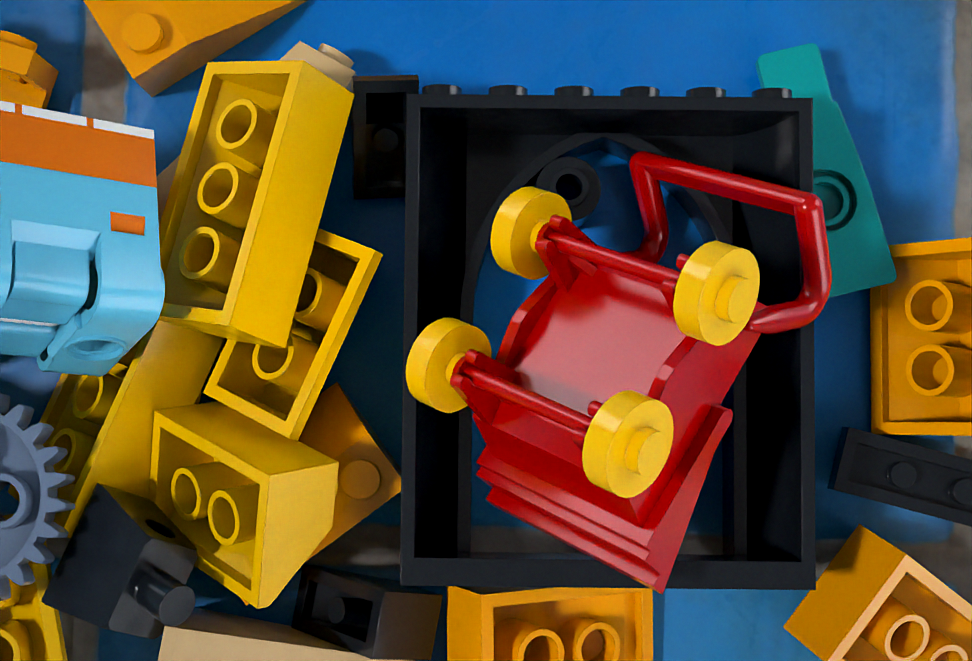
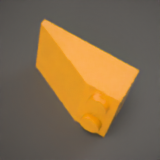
M307 0L83 1L131 77L151 97H154Z
M861 524L856 527L816 581V590H810L783 626L786 631L822 661H972V605L906 553Z
M447 586V661H653V589Z

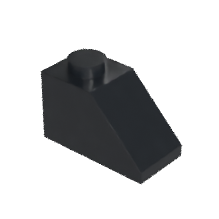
M303 564L291 628L370 659L431 660L443 595L416 586H400V581Z

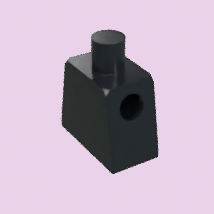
M97 483L41 601L47 606L101 628L155 639L162 635L165 625L176 626L183 623L191 615L195 607V593L185 584L198 559L197 548L150 499Z

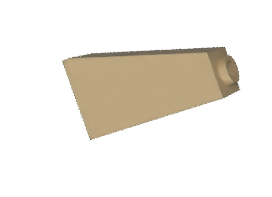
M194 607L191 615L183 623L176 626H164L158 661H415L370 659L291 628L289 625Z

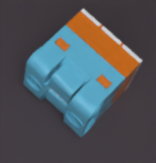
M0 101V354L36 357L38 367L42 372L102 377L155 325L163 308L165 280L160 261L154 130Z

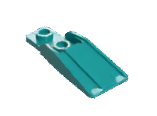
M808 43L762 54L755 63L761 89L786 88L792 90V98H813V194H816L821 199L824 210L832 267V285L828 298L894 282L897 278V273L873 194L837 101L833 102L819 47L814 43Z

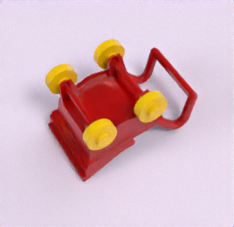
M639 151L633 154L629 161V168L644 227L642 242L636 250L618 252L594 243L572 223L571 211L567 202L556 193L535 187H523L514 191L502 203L493 221L491 230L493 257L499 267L515 275L531 280L541 279L547 275L548 277L514 313L495 360L492 359L490 342L481 329L455 318H442L428 325L413 343L406 363V382L410 393L416 400L438 411L452 413L466 406L473 410L472 417L486 443V447L476 461L481 466L476 475L492 487L486 497L488 502L511 516L663 595L715 450L732 422V410L720 404L761 333L775 334L801 328L810 324L818 317L830 294L832 267L823 204L816 194L646 151ZM659 180L795 216L804 273L803 285L798 297L794 301L770 306L758 302L760 273L756 258L749 250L719 241L703 244L691 256L683 253L680 254L676 259V266L681 271L657 264L666 250L669 239V222Z

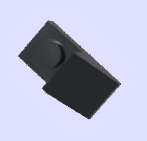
M418 75L352 76L350 92L355 95L349 114L352 144L354 199L405 197L407 94H419Z

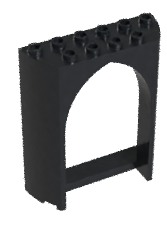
M448 84L428 85L422 88V94H407L400 586L649 588L584 553L471 552L473 410L466 406L459 411L445 413L416 400L410 393L406 382V363L409 352L419 334L436 320L455 318L474 325L475 296L479 276L487 251L491 245V230L497 211L505 199L514 191L523 187H533L542 169L551 161L562 157L577 158L601 150L629 162L632 155L636 152L646 151L813 193V98H792V90L786 88L758 89L752 92V97H726V90L718 87L689 89L686 91V97L660 96L658 88L648 86L624 88L620 90V96H594V89L586 86L558 87L554 90V95H528V89L525 87L498 85L490 87L488 95L462 94L460 87ZM659 180L660 184L689 215L700 233L704 244L711 241H719L744 248L754 255L760 273L758 302L770 306L794 301L798 297L802 289L804 273L795 216ZM814 321L804 327L775 334L761 333L724 397L722 406L732 410L733 418L722 438L723 555L677 554L665 589L816 590Z

